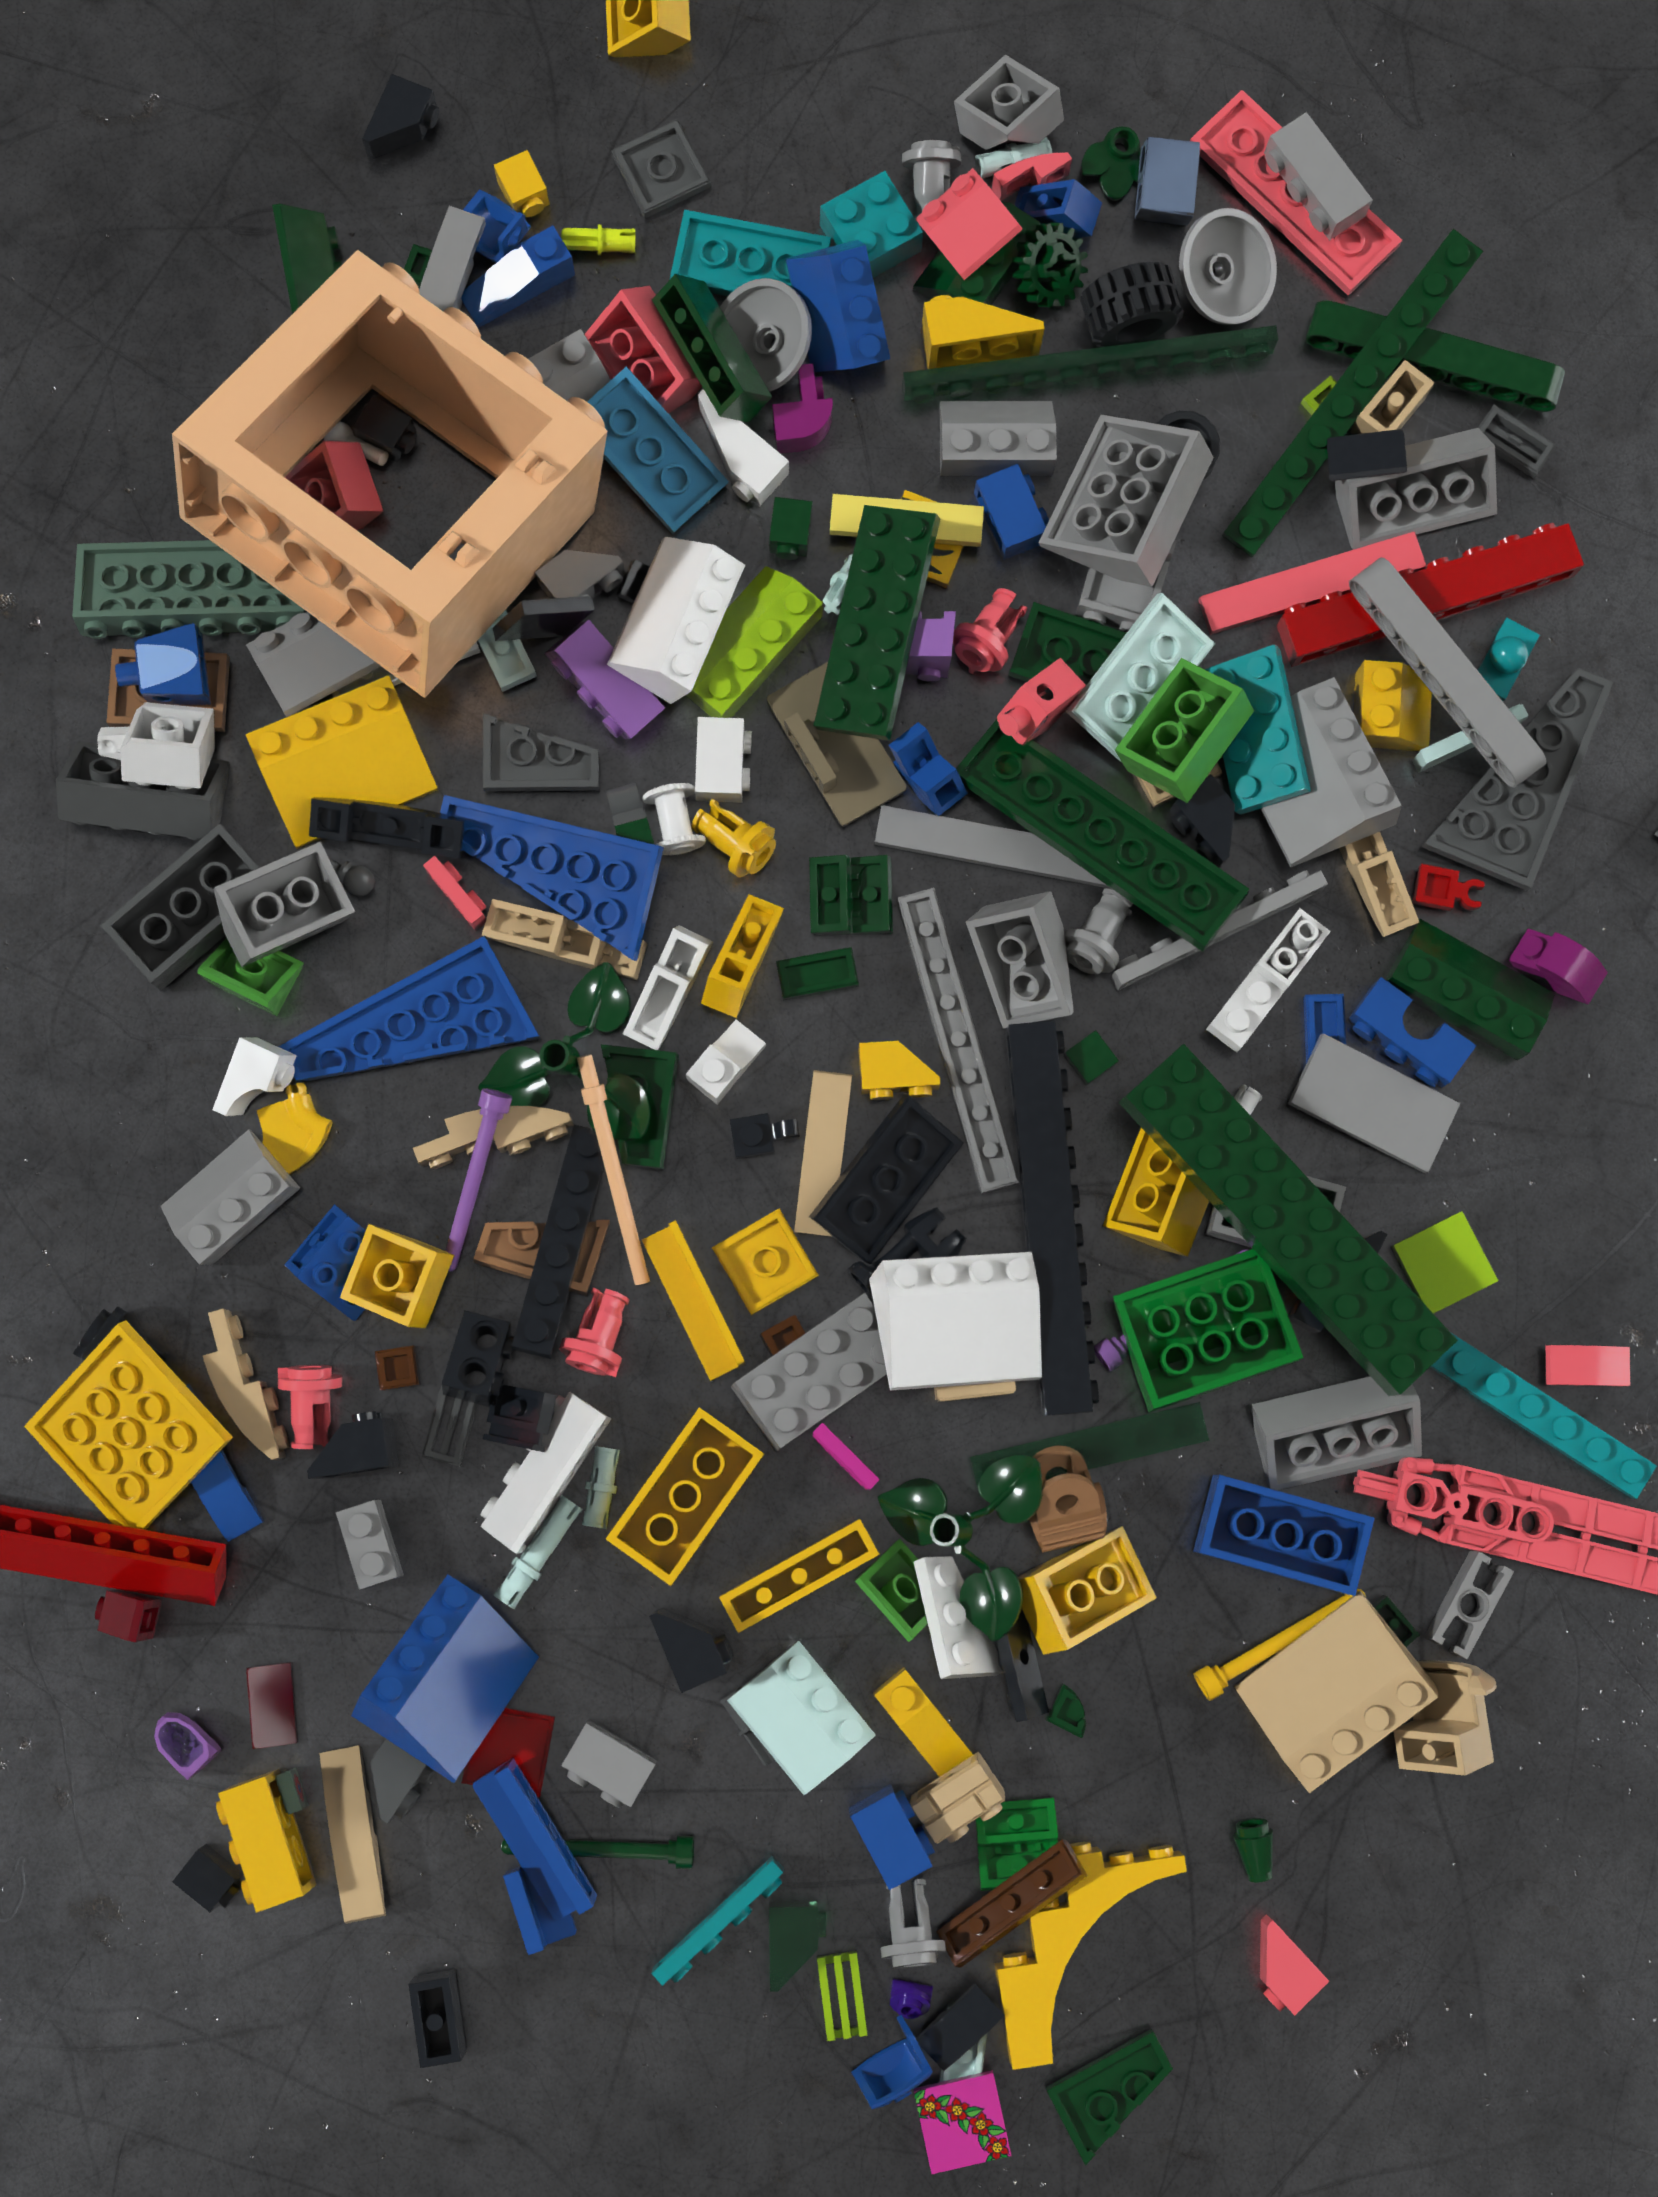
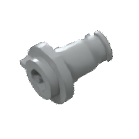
M918 141L911 145V150L902 153V166L913 170L914 200L917 207V215L914 218L922 213L923 208L929 202L938 199L950 188V169L959 167L962 164V154L959 151V147L952 146L948 141Z
M1106 888L1103 890L1100 902L1093 907L1080 929H1066L1064 931L1068 963L1089 974L1096 975L1101 972H1112L1119 962V955L1113 947L1116 938L1122 930L1126 916H1129L1132 912L1128 908L1133 903L1113 889Z
M915 1879L912 1882L916 1927L905 1928L901 1885L890 1890L889 1918L892 1945L884 1946L880 1949L881 1958L892 1959L893 1968L937 1965L938 1954L946 1952L944 1940H932L929 1905L924 1895L925 1879Z

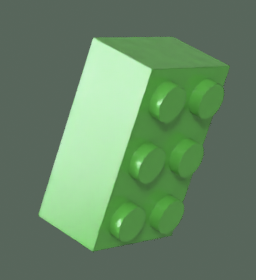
M1181 658L1115 751L1128 772L1188 803L1254 710L1243 688Z

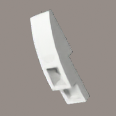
M1299 908L1206 1030L1237 1053L1331 931Z

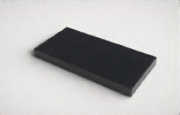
M904 1094L814 1209L809 1218L860 1260L871 1264L964 1142L911 1096Z

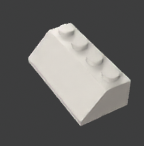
M664 537L607 665L670 704L690 693L745 564L713 544Z
M571 1392L568 1393L566 1398L559 1395L555 1401L548 1435L543 1434L541 1446H545V1451L540 1452L527 1449L530 1452L523 1463L520 1465L515 1462L502 1481L507 1484L506 1489L500 1498L494 1495L490 1498L480 1514L485 1518L480 1527L514 1553H523L611 1421V1418Z

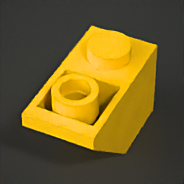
M899 1041L859 1043L861 1095L870 1094V1100H888L893 1098V1093L909 1092V1096L912 1098H924L932 1096V1090H939L940 1076Z

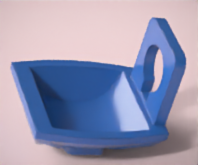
M480 189L463 209L485 218L486 226L475 252L496 263L513 250L531 228L523 213H517L505 202Z
M899 2015L896 2019L906 2039L881 2050L851 2072L871 2109L881 2108L892 2101H895V2103L901 2101L911 2094L912 2089L930 2078L933 2072L902 2015Z

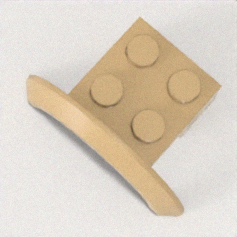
M1417 1661L1436 1684L1438 1698L1415 1714L1413 1721L1401 1725L1394 1730L1399 1769L1465 1776L1493 1763L1494 1758L1484 1695L1486 1696L1496 1689L1495 1678L1479 1667L1467 1663Z

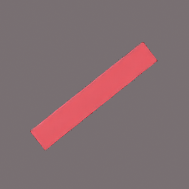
M1413 531L1202 595L1198 601L1209 634H1216L1284 613L1286 608L1298 603L1305 602L1307 606L1318 603L1320 598L1332 592L1341 591L1342 595L1351 593L1349 580L1381 557L1388 560L1398 572L1408 568H1412L1414 572L1426 568V563L1415 532Z

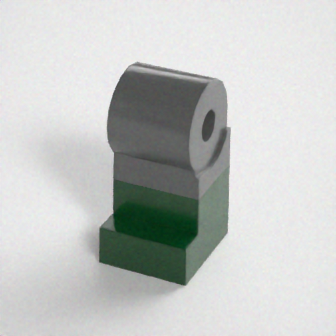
M636 782L606 789L616 835L654 844Z

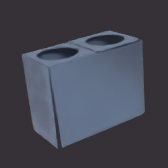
M1154 137L1146 138L1140 150L1135 207L1136 220L1184 226L1189 224L1193 216L1187 215V213H1194L1200 142Z

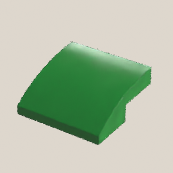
M1054 1798L1004 1801L1000 1803L1003 1807L1002 1810L986 1821H982L980 1817L975 1819L981 1891L995 1889L1058 1843Z

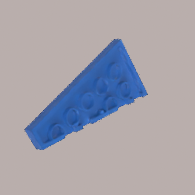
M444 795L440 813L464 820L463 851L487 864L494 871L522 887L523 890L563 916L581 925L600 940L618 949L631 960L637 961L664 847Z
M483 936L278 1047L297 1055L293 1064L295 1068L294 1078L297 1082H305L541 1038L488 941Z

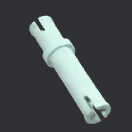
M561 1495L554 1509L535 1534L520 1558L515 1557L512 1564L514 1567L494 1593V1596L512 1609H515L533 1580L538 1581L541 1577L540 1570L583 1509Z

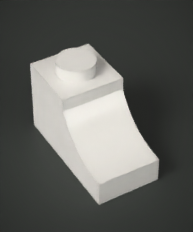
M735 1020L718 1040L709 1045L686 1073L687 1081L718 1105L764 1049L766 1043L738 1020Z
M240 1037L212 1110L224 1116L244 1115L251 1101L262 1092L284 1091V1088L293 1079L295 1073L293 1064L297 1055L257 1037Z

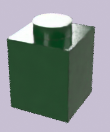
M781 497L774 498L769 553H776L777 557L785 560H796L799 556L807 557L813 501Z

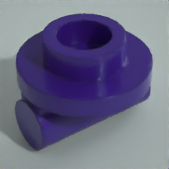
M893 1979L890 1991V2006L904 2018H918L926 2014L930 2009L933 1986Z

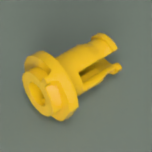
M711 799L709 814L700 808L693 818L692 830L705 835L712 845L730 857L728 869L737 877H743L748 873L751 875L757 873L765 866L776 847L774 839L775 829L762 821L752 826L734 812L720 807L717 800Z

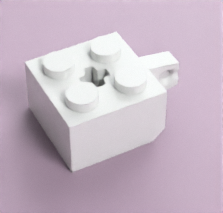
M145 702L136 710L130 726L101 727L97 739L98 753L100 756L121 760L122 781L135 782L144 786L158 784L175 786L179 789L201 788L215 750L214 709Z

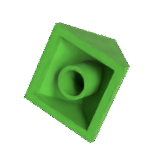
M226 938L200 965L197 973L208 983L277 1016L299 976L304 962L281 951H277L241 967Z
M899 1538L861 1572L854 1581L904 1638L910 1642L928 1623L914 1566V1561L918 1560V1558Z

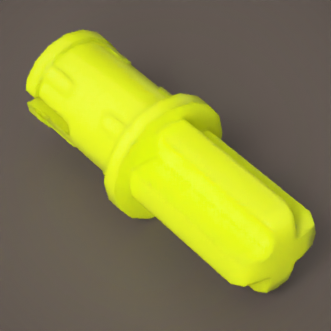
M598 224V229L563 228L561 231V239L568 250L598 251V255H601L602 252L635 253V228L611 229L602 228V225Z

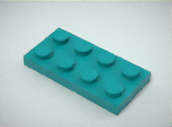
M684 209L670 279L674 274L702 280L705 281L711 293L729 296L739 286L761 278L775 279L791 286L785 259L828 248L831 245V237Z
M1274 644L1206 668L1205 670L1243 688L1254 710L1223 754L1231 797L1235 803L1234 811L1242 815L1311 792L1280 648Z

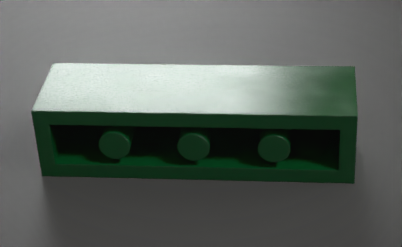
M674 274L652 299L653 303L719 417L749 422L772 398V395L705 281Z

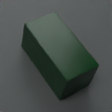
M1382 1595L1372 1604L1405 1647L1420 1636L1388 1596Z

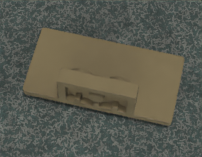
M827 662L768 695L767 703L839 824L844 827L906 792L907 786L879 739L821 731L813 726Z

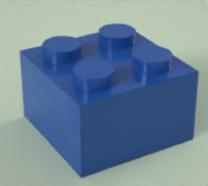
M890 1784L849 1807L850 1817L889 1890L933 1866L929 1855L935 1853L922 1825L914 1829L910 1818L916 1815L903 1790L895 1793Z

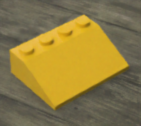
M389 675L245 734L296 849L322 839L309 836L311 799L313 797L355 799L404 805L439 790Z

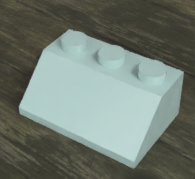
M800 1641L784 1650L727 1700L803 1795H806L849 1761L876 1736Z

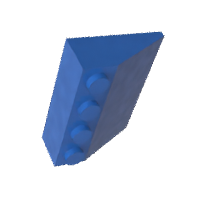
M447 1574L361 1693L351 1716L455 1783L537 1662L539 1656L481 1595Z

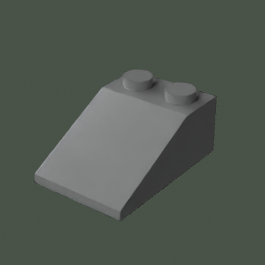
M581 329L528 358L540 372L543 384L566 401L571 397H579L588 401L611 380Z
M1051 891L983 906L966 921L1003 1029L1007 1028L1009 1024L1032 1023L1072 1015L1074 1009L1064 927Z

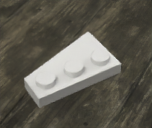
M923 1557L914 1561L940 1679L997 1676L1004 1673L999 1666L998 1652L993 1641L966 1618L965 1609L959 1599L964 1580L953 1557Z

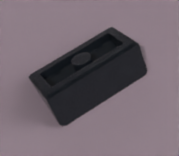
M1401 429L1337 436L1327 439L1329 479L1332 481L1407 472L1404 431Z

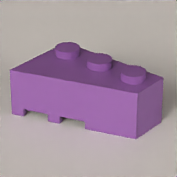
M919 611L905 674L917 675V678L923 681H939L940 677H948L956 611H944L943 619H922V612Z
M588 619L575 626L544 654L551 661L556 671L578 689L577 694L589 708L593 709L595 707L605 718L602 722L616 738L622 736L624 739H631L663 711L665 707L652 692L607 665L614 648Z

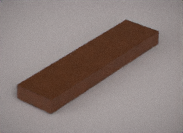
M1062 1839L936 1932L940 1940L945 1941L946 1951L954 1966L961 1968L1088 1875L1069 1842Z

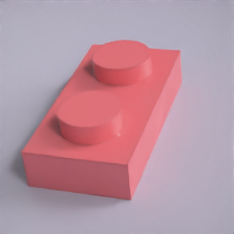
M433 856L423 864L429 876L473 929L477 931L486 922L482 911L487 907L473 890L466 893L457 883L462 879V876L449 861L442 864L436 856Z

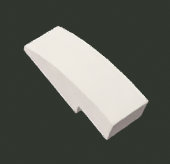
M680 925L673 928L658 963L654 965L623 1032L624 1035L654 1050L660 1049L696 980L713 941Z

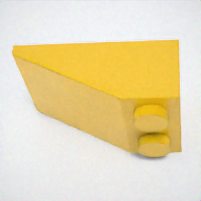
M936 296L930 301L924 302L921 337L928 375L1039 358L1045 330L1044 321L965 297Z
M1123 1526L1105 1533V1537L1102 1539L1086 1542L1018 1577L1023 1589L1022 1610L1043 1655L1068 1650L1157 1598Z

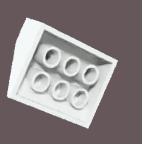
M1032 1252L883 1260L869 1278L890 1391L1040 1380L1042 1377L1040 1293Z

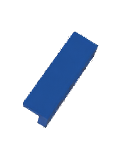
M514 1758L475 1780L472 1785L473 1789L555 1921H559L575 1910L580 1915L592 1908L596 1901L597 1893Z

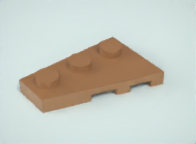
M596 1220V1222L588 1223L570 1288L571 1292L587 1296L609 1229L610 1220ZM533 1221L485 1223L473 1258L474 1263L530 1279L546 1223H534Z

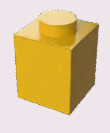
M528 150L494 164L497 182L508 205L517 213L521 212L525 217H532L543 211L544 207L550 205L547 188Z

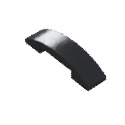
M313 797L311 799L310 837L342 842L353 839L422 850L421 854L453 859L461 858L464 820L429 810L382 802Z

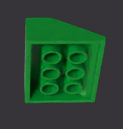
M1254 1249L1113 1296L1135 1376L1149 1413L1297 1363L1304 1358L1271 1268Z

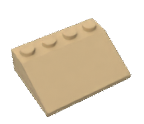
M1361 1591L1234 1686L1283 1761L1309 1793L1438 1698L1436 1684Z

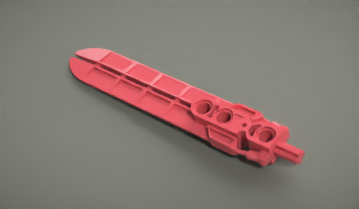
M1401 1458L1397 1471L1393 1472V1477L1359 1469L1357 1477L1354 1478V1493L1387 1500L1386 1510H1389L1387 1515L1388 1524L1415 1536L1420 1533L1440 1543L1658 1595V1558L1647 1555L1648 1548L1658 1550V1513L1464 1465L1434 1463L1433 1459ZM1433 1471L1451 1472L1454 1484L1450 1485V1490H1448L1443 1480L1419 1474L1432 1475ZM1413 1484L1417 1485L1421 1491V1499L1414 1506L1407 1499V1490ZM1488 1503H1492L1497 1510L1496 1520L1491 1524H1488L1483 1516L1484 1508ZM1527 1512H1530L1535 1519L1534 1529L1530 1533H1526L1522 1527V1518ZM1444 1515L1443 1523L1445 1525L1439 1532L1422 1526V1521L1411 1516L1423 1519H1436ZM1554 1525L1580 1531V1539L1552 1532ZM1591 1534L1638 1545L1637 1553L1591 1542Z

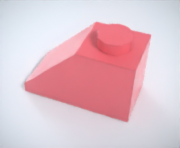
M1267 1914L1261 1919L1260 1979L1268 1987L1263 1994L1279 2012L1287 2007L1295 2016L1330 1981Z

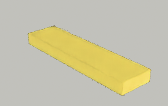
M833 494L830 535L857 537L864 505L936 513L940 518L936 544L981 547L984 506Z

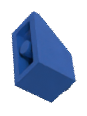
M1076 179L1020 187L1015 206L1040 223H1063V227L1075 229L1072 238H1083L1092 236L1102 202Z

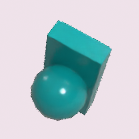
M1507 617L1500 626L1477 669L1503 702L1506 700L1540 636Z

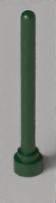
M677 1836V1840L669 1839V1844L564 1840L574 1857L668 1860V1864L676 1865V1869H693L694 1836ZM504 1839L501 1843L502 1852L507 1855H514Z

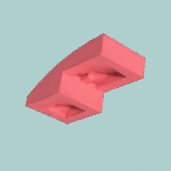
M1068 152L1049 153L1018 161L994 173L991 190L1002 201L1018 191L1020 187H1024L1029 183L1031 185L1059 182L1069 175L1072 157Z
M1545 1345L1546 1385L1630 1386V1347Z

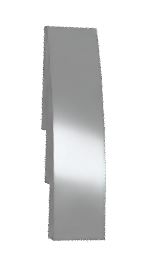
M450 205L435 241L419 289L422 297L442 311L448 307L461 309L463 304L461 297L474 266L473 256L486 226L484 217Z

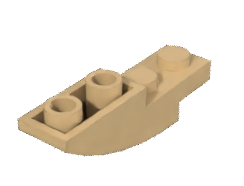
M510 1106L509 1113L504 1114L502 1120H498L493 1140L501 1153L508 1151L509 1155L512 1156L529 1150L531 1148L530 1142L545 1137L546 1142L567 1135L568 1131L566 1128L574 1126L569 1113L533 1106ZM481 1109L444 1119L449 1134L414 1147L413 1150L418 1163L422 1167L429 1165L430 1169H437L453 1161L451 1156L463 1151H466L467 1155H472L483 1117L480 1114Z
M226 1309L209 1312L208 1316L218 1351L203 1355V1359L220 1401L241 1432L271 1460L286 1458L284 1449L289 1448V1441L284 1426L277 1425L274 1411L279 1409L276 1392L273 1387L268 1388L267 1383L264 1381L250 1383L248 1377L254 1375L249 1355L247 1353L242 1354L238 1339L243 1338V1329L238 1316H232L231 1311Z

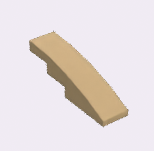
M1380 832L1339 848L1357 889L1382 937L1419 923L1393 852L1387 851Z
M496 899L491 901L482 936H485V938L590 969L597 968L598 965L608 962L614 967L618 976L638 980L648 945L642 940L638 959L634 961L563 915Z
M813 1071L794 1232L831 1236L809 1216L841 1174L852 1082L851 1074Z
M357 1745L319 1753L330 1841L344 1922L348 1924L386 1916L378 1839L374 1833L370 1793L366 1788L362 1749Z

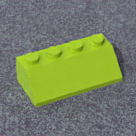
M765 566L726 609L693 689L686 696L711 717L732 718L823 617V602L795 578Z

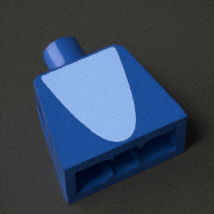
M195 623L138 639L134 644L136 661L115 665L119 687L139 685L140 693L147 702L177 705H211L203 635Z

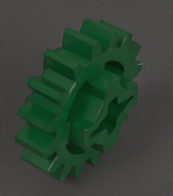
M1063 223L1036 224V230H1027L1025 232L1027 242L1017 243V247L1022 253L1021 256L1013 257V262L1019 264V270L1013 273V278L1022 279L1018 291L1028 293L1026 301L1038 303L1039 307L1064 306L1065 299L1074 300L1076 298L1073 288H1083L1084 284L1079 279L1080 274L1088 273V268L1081 266V260L1088 257L1087 252H1080L1078 249L1083 243L1082 238H1072L1075 229L1063 227Z

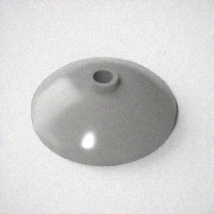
M1222 208L1204 214L1190 227L1181 246L1179 272L1184 292L1197 312L1214 323L1234 325L1254 318L1267 305L1275 287L1277 262L1269 235L1254 217L1239 209Z
M755 279L736 288L724 300L720 309L769 392L784 385L796 374L807 356L812 335V324L808 307L795 289L775 279ZM776 338L774 345L771 347V341Z

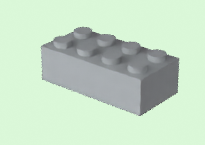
M863 1293L741 1377L731 1386L775 1452L887 1375L874 1305L868 1296Z

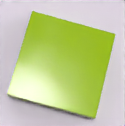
M1463 1211L1391 1246L1414 1293L1432 1313L1442 1310L1498 1282Z

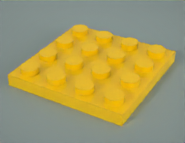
M127 1320L118 1323L24 1426L112 1524L146 1530L233 1438Z

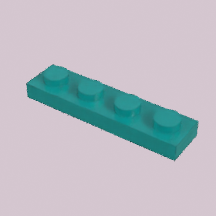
M771 1856L653 1967L651 1974L662 1986L669 1979L674 1983L678 1982L693 1967L689 1961L700 1950L706 1955L723 1939L719 1932L730 1922L735 1927L739 1925L753 1911L749 1906L750 1903L760 1894L766 1899L783 1883L779 1878L783 1874V1866L774 1856Z

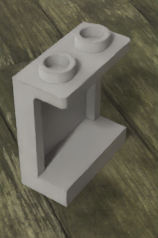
M1174 540L1152 587L1120 581L1089 568L1075 616L1101 625L1119 628V631L1127 633L1156 594L1161 593L1177 540Z

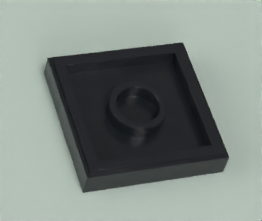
M592 597L522 600L492 628L495 641L565 636L595 610Z

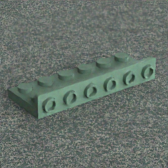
M211 540L77 544L72 618L82 636L94 639L116 635L140 638L144 635H154L192 623L196 624L202 634L208 636L230 632L254 635L259 632L272 631L289 622L295 615L306 612V610Z

